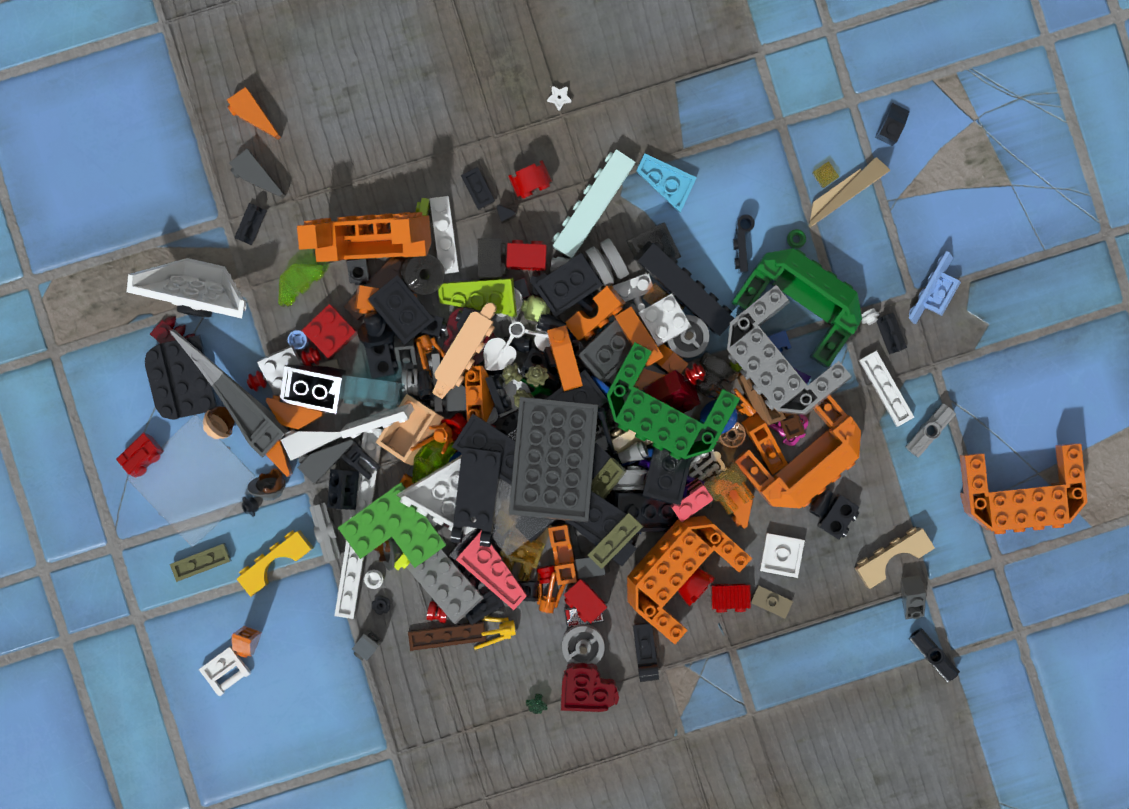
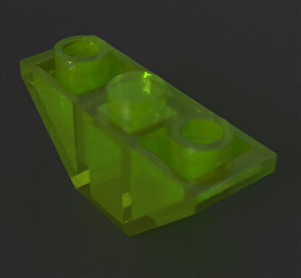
M294 263L280 275L278 304L281 307L291 306L296 301L295 297L299 293L304 294L310 289L309 285L314 280L317 282L325 275L324 271L326 268L322 265Z
M433 440L422 446L414 457L412 483L415 484L446 465L456 451L452 447L455 441L453 440L449 444L444 454H441L445 442L439 443Z

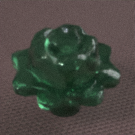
M538 693L535 694V698L525 702L526 706L529 707V711L533 712V714H541L543 710L548 709V705L542 701L543 695Z

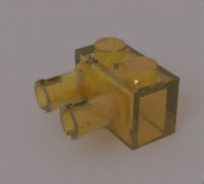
M735 462L703 483L713 500L720 501L728 515L733 513L729 505L734 511L739 508L729 495L731 490H736L744 504L749 502L745 494L750 500L755 497L745 484L746 476Z
M510 531L505 539L500 556L504 557L503 561L511 573L515 561L522 563L518 578L522 580L524 573H526L524 581H529L533 568H537L546 544L538 541L531 543L526 537Z

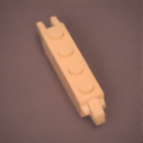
M488 303L481 312L470 313L434 373L437 379L432 392L434 395L443 399L451 389L462 384L465 378L462 375L466 369H471L475 362L473 360L476 352L479 354L485 345L483 340L486 336L490 337L495 329L493 326L494 321L491 320L497 310L495 304Z

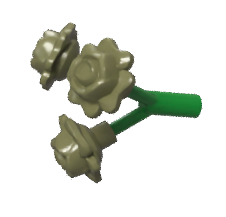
M514 363L512 366L507 365L504 368L502 377L505 378V384L516 380L535 388V391L532 393H526L525 390L518 389L513 396L516 407L519 408L520 397L533 398L539 393L547 396L552 395V390L542 386L545 384V380L549 378L546 368H542L540 365L531 366L525 374V377L528 379L523 378V375L518 373L517 363Z

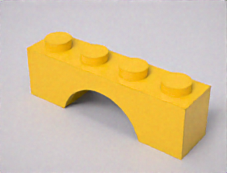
M300 530L289 532L284 536L286 540L283 543H275L269 548L271 551L266 556L261 554L254 560L255 565L251 568L246 566L239 572L241 576L237 580L250 597L269 584L267 572L273 560L279 557H287L298 561L314 548Z

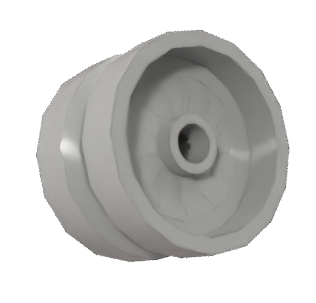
M609 238L600 242L603 255L594 246L585 251L590 265L604 284V287L614 283L611 271L619 279L629 275L620 254Z

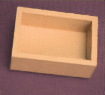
M406 394L399 407L411 403L414 411L410 414V418L402 423H399V421L394 422L391 426L384 428L376 443L404 463L414 466L427 444L414 451L410 449L433 436L435 430H430L429 426L440 425L444 417L416 398Z

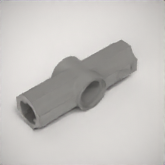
M942 403L929 420L922 424L920 430L905 448L919 458L933 440L940 436L941 431L956 413ZM930 425L935 430L932 436H929L926 431Z
M326 502L311 506L310 512L315 525L314 533L317 542L320 543L325 562L342 558L336 539V527L334 522L331 521Z

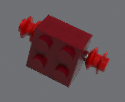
M694 363L693 369L685 368L684 376L677 370H674L645 386L643 390L650 396L685 413L701 404L695 385L697 384V379L704 380L705 371L701 365Z

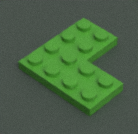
M402 482L338 527L360 559L393 537L414 568L447 544L429 519L416 511L418 507L412 504L408 507L399 502L401 498L396 494L406 489Z

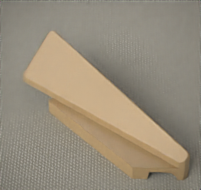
M877 157L874 158L862 171L859 169L812 203L808 226L812 227L891 170Z

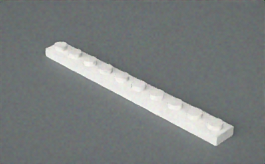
M379 428L371 433L365 431L361 445L367 454L378 464L381 446L376 441L384 430ZM362 459L359 462L372 473V478L368 480L359 472L356 510H351L350 518L373 503L378 470L370 468L371 466ZM347 540L334 616L354 619L364 557L360 559Z

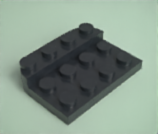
M200 335L185 338L205 355ZM177 340L160 343L146 353L145 368L154 404L161 417L176 420L182 417L206 413L208 410L218 407L213 387Z

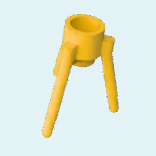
M486 617L482 619V621L502 622V624H499V629L481 633L482 636L500 633V637L476 645L474 649L477 650L504 639H510L511 636L516 635L514 620L509 621L508 617Z

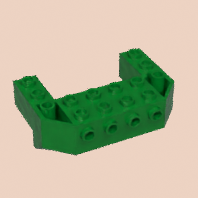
M791 248L764 254L731 303L744 311L758 300L769 283L773 286L777 285L783 293L831 325L810 355V358L823 367H829L862 321L858 293L853 290L850 284L840 281L837 275L831 271L824 270L817 261H811L799 249Z
M634 342L607 393L614 421L618 423L617 427L626 432L628 430L635 432V437L642 441L646 439L652 441V446L661 451L664 448L670 451L669 455L678 460L711 452L736 408L740 397L722 389L705 422H699L639 390L636 383L653 351Z

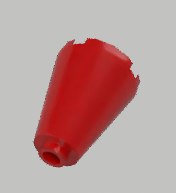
M698 568L681 586L678 592L686 604L691 606L707 590V586L713 583L715 578Z

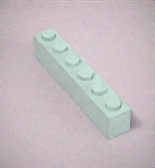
M617 149L614 153L610 152L605 159L606 166L604 169L599 168L594 176L596 181L593 185L589 184L583 193L586 196L582 201H577L573 208L574 214L572 217L568 216L562 224L565 228L561 233L557 232L552 239L554 243L553 248L568 258L573 259L635 165V161Z

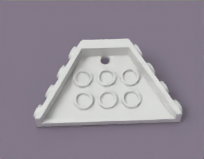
M186 258L128 274V293L171 302L178 306H189L195 310L202 309L237 318H242L243 311L246 310V301L242 298L241 292L238 291L236 283L233 282L231 274L228 273L225 266Z
M461 456L396 494L401 498L399 502L408 507L411 504L418 507L416 509L417 512L424 516H427V514L432 515L434 522L441 526L443 523L449 525L448 529L452 531ZM500 478L498 483L495 516L498 515V509L501 508L499 490H501L502 483ZM472 517L471 521L476 522V518ZM464 526L463 534L466 535L476 528Z

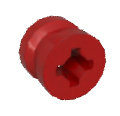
M555 565L537 568V572L541 577L539 579L540 584L550 583L552 573L555 572Z

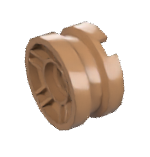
M736 422L731 430L721 434L719 437L721 444L726 447H738L745 440V429L740 423ZM729 431H734L736 436L730 438L728 436Z

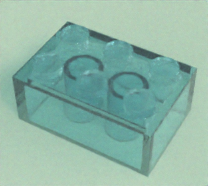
M342 375L339 399H344V403L358 404V401H362L364 406L377 407L378 403L383 404L382 408L394 409L402 402L403 387L402 383Z

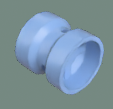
M300 330L292 331L288 336V344L290 346L293 345L294 349L303 350L309 345L310 339Z

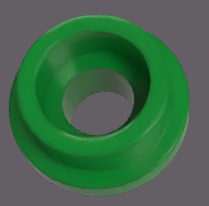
M799 229L792 230L787 235V243L792 248H801L806 243V235ZM794 236L799 237L798 243L793 241Z

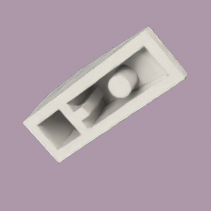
M295 430L284 434L285 438L281 439V442L292 461L342 436L340 432H295Z

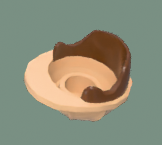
M218 406L205 413L203 430L213 439H224L232 434L235 421L226 407Z

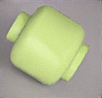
M531 295L527 300H523L521 311H523L524 317L527 320L538 322L540 314L550 313V309L542 297Z

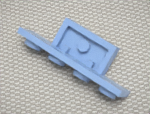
M948 251L939 258L937 262L938 267L935 272L930 274L926 288L921 290L916 306L914 305L909 312V319L913 324H917L925 308L942 316L961 283L960 280L945 274L953 260L952 255Z

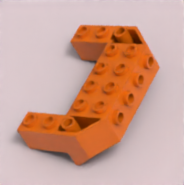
M422 212L337 217L338 221H331V218H320L304 221V225L297 226L299 250L315 249L316 262L427 256L431 246L429 215H422Z
M828 396L814 409L829 429L773 477L749 449H746L732 461L769 505L773 507L804 508L811 503V499L815 495H820L825 491L826 486L830 482L833 483L841 477L840 474L844 470H849L856 464L855 461L859 458L861 430L853 418L848 416L831 396Z
M1082 444L1055 445L1059 482L1051 483V486L997 492L988 491L985 454L960 455L963 492L960 493L964 512L986 530L994 531V534H1005L1006 530L1013 529V532H1024L1025 528L1033 527V530H1044L1045 526L1052 525V528H1063L1064 524L1072 522L1088 502Z
M705 516L689 517L683 522L678 519L627 576V602L639 615L674 644L688 630L663 606L713 551H716L739 573L752 559Z

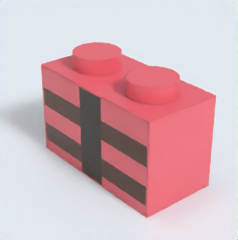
M697 477L685 486L681 506L669 505L681 522H683L713 501V498Z

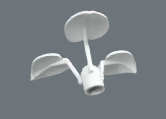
M514 288L516 309L519 311L523 298L521 293ZM497 314L499 317L506 316V314ZM510 316L512 324L509 326V333L511 336L507 343L502 338H494L485 345V369L497 371L504 369L507 365H511L516 358V350L509 345L514 337L520 338L524 333L536 335L534 339L535 345L544 352L545 347L550 346L547 332H541V329H537V326V332L527 330L522 323L516 322L514 317Z

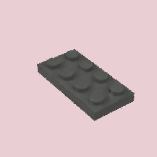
M633 303L630 304L627 308L631 306L637 314V316L639 317V319L641 320V322L643 323L642 319L638 314L640 311ZM614 319L576 356L596 378L605 383L622 367L632 346L617 320Z

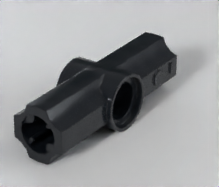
M922 628L911 634L908 639L946 682L958 676L960 671ZM937 650L938 657L932 660L930 654Z

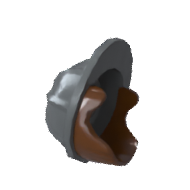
M272 468L271 472L267 474L261 473L259 477L250 481L247 485V490L251 495L259 496L263 500H274L282 495L286 486V480L279 469Z
M393 537L374 549L380 554L379 561H384L389 571L393 570L394 562L399 559L403 552Z

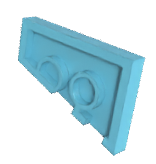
M644 154L636 171L681 213L697 177L647 154Z

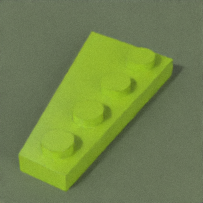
M513 278L437 284L439 301L442 304L468 307L481 311L486 304L493 303L497 307L495 314H506L511 317L517 316Z

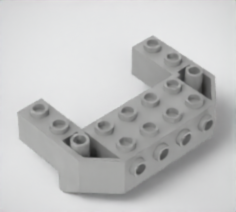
M775 285L730 322L727 346L730 354L728 358L734 365L738 363L742 367L740 370L741 374L746 380L751 378L755 383L752 387L759 395L764 394L767 398L764 402L771 410L775 408L778 412L806 415L850 380L852 376L838 361L809 385L803 381L760 328L761 325L790 303L779 287Z

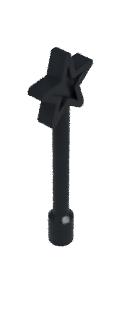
M598 408V417L602 422L609 446L607 451L612 458L619 464H622L618 457V452L614 450L606 421L605 409Z

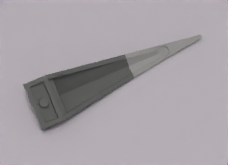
M171 330V334L213 387L248 444L263 458L284 436L287 430L274 418L275 415L176 330Z

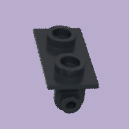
M249 203L234 238L252 245L267 210Z
M894 312L878 318L876 322L889 355L906 349L907 346Z

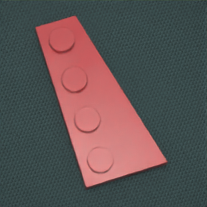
M481 530L459 554L456 560L510 608L515 610L527 594L491 544L490 547L480 546Z

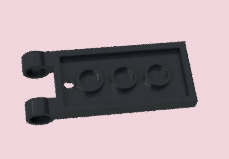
M462 447L451 542L462 543L465 526L482 529L480 546H491L502 452ZM475 517L476 522H472L471 518Z

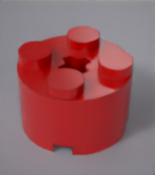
M543 160L539 161L541 164L539 166H536L534 163L515 172L517 175L515 177H512L511 174L508 175L517 197L521 196L524 199L533 195L532 190L539 188L541 191L550 187L549 182L552 179Z

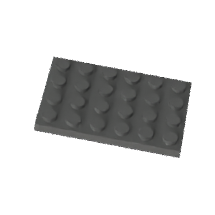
M520 397L509 515L588 522L598 405Z

